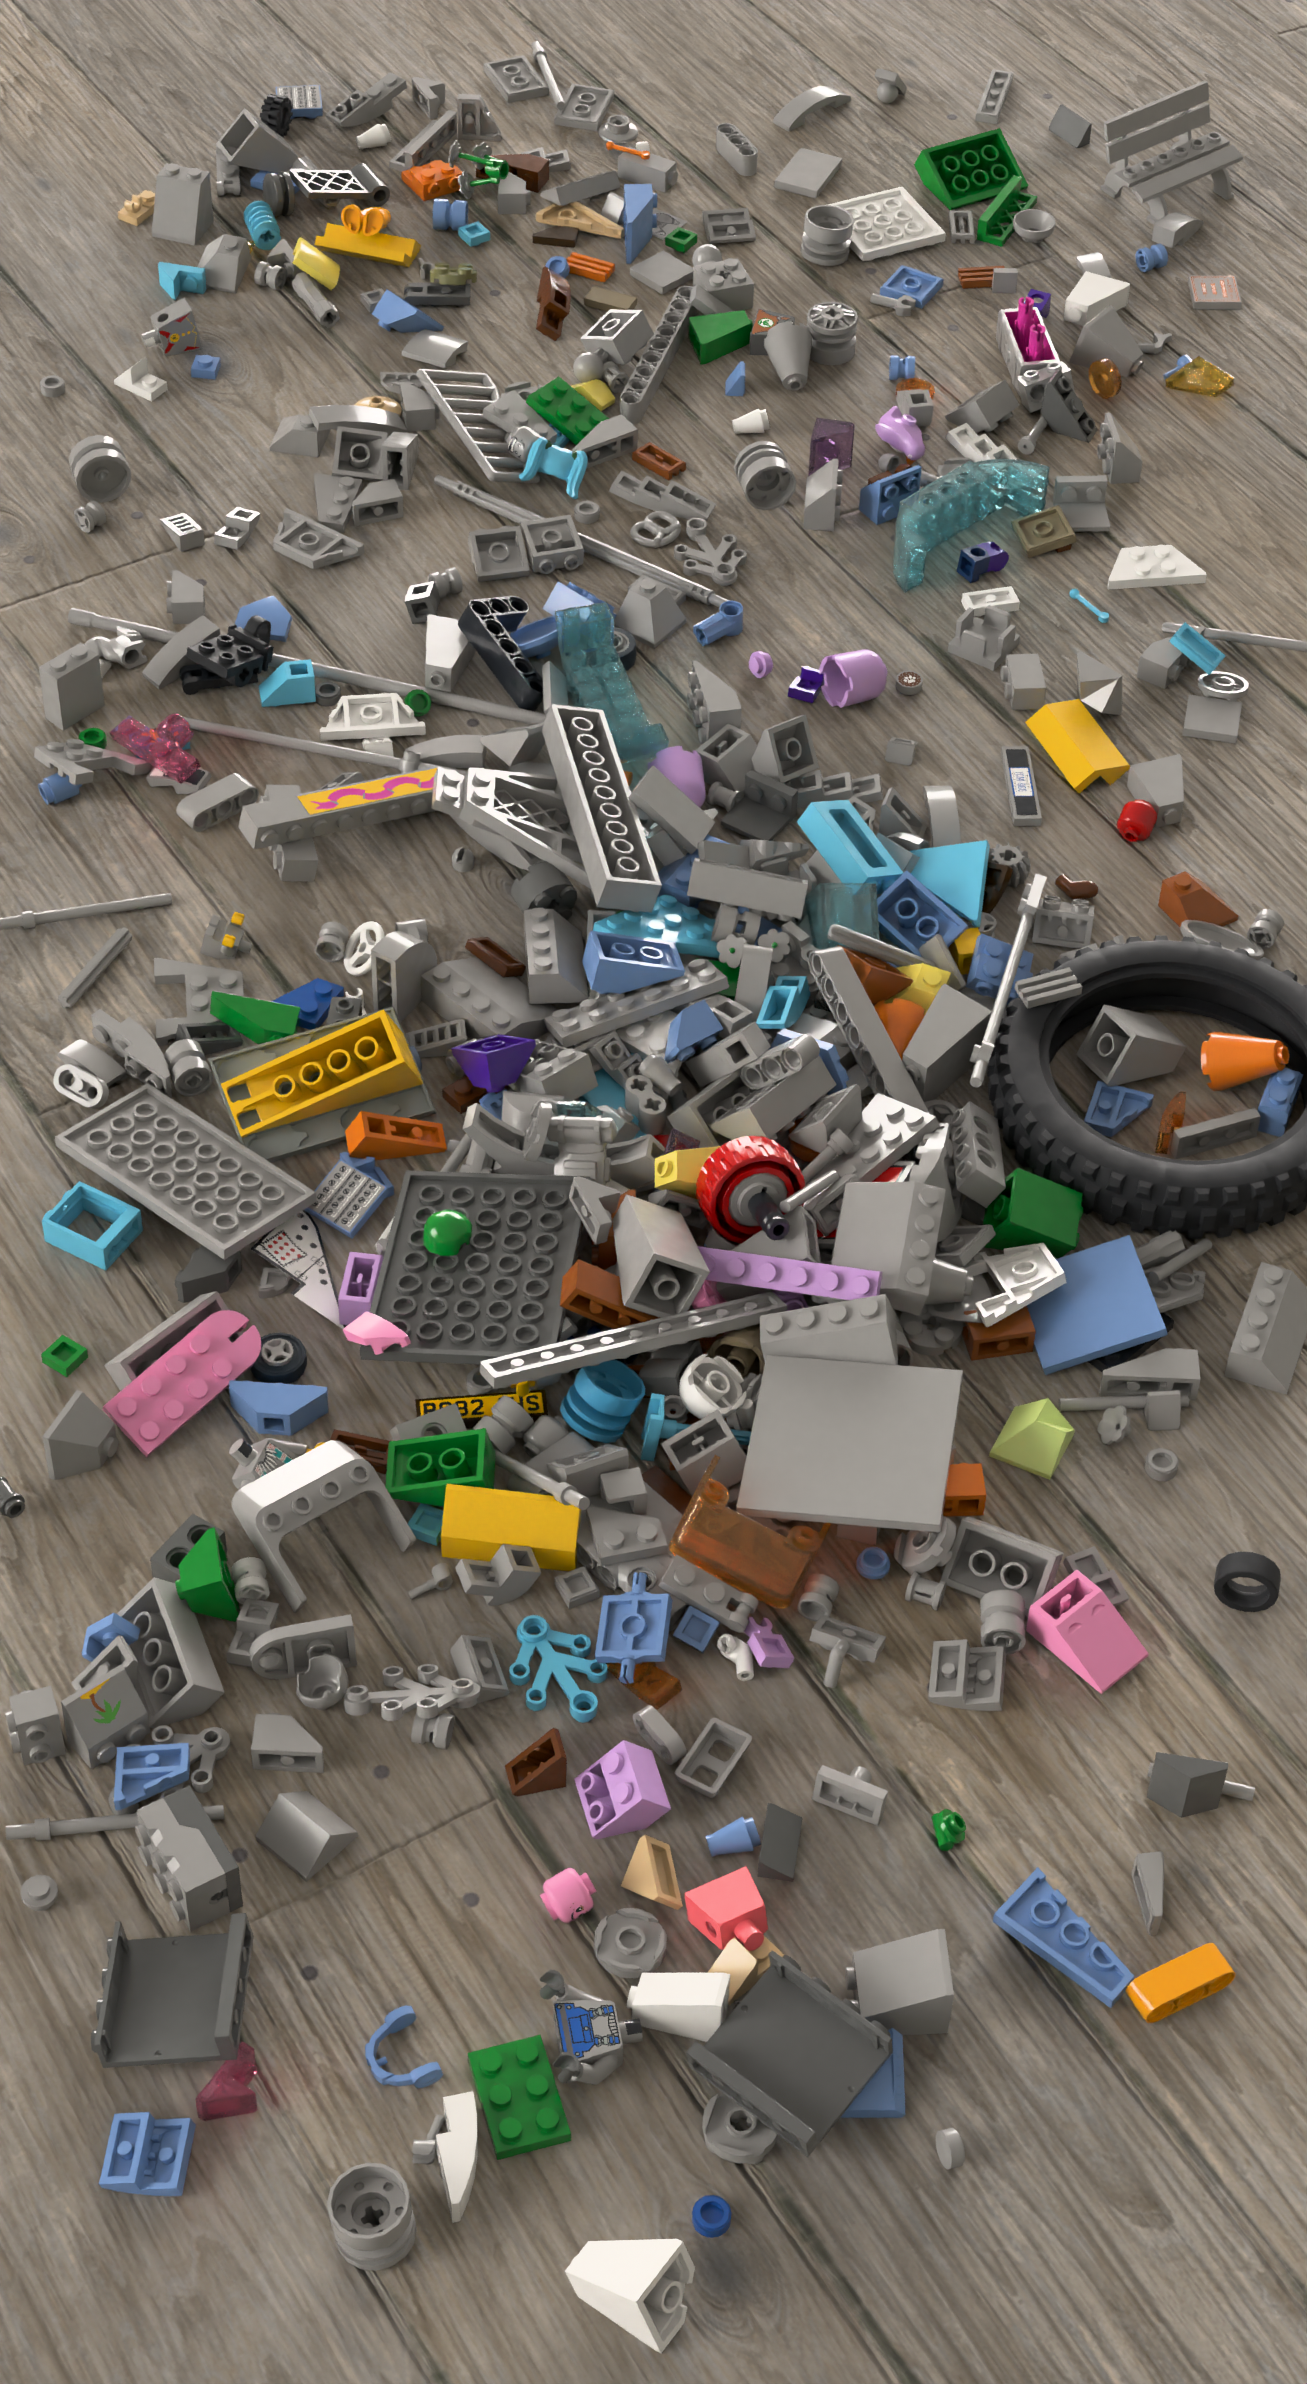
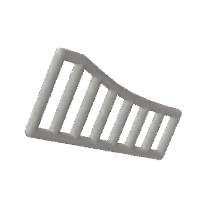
M419 369L416 372L420 382L490 481L538 483L541 478L538 472L532 479L521 481L519 475L522 472L495 471L493 467L525 469L526 463L521 462L516 457L484 456L482 453L511 454L508 451L507 443L510 433L500 427L499 429L464 427L462 423L495 424L483 418V414L454 412L451 409L483 410L500 399L499 390L488 374ZM432 380L482 383L483 386L433 383ZM442 394L491 397V401L444 398ZM472 437L505 439L506 443L476 442Z

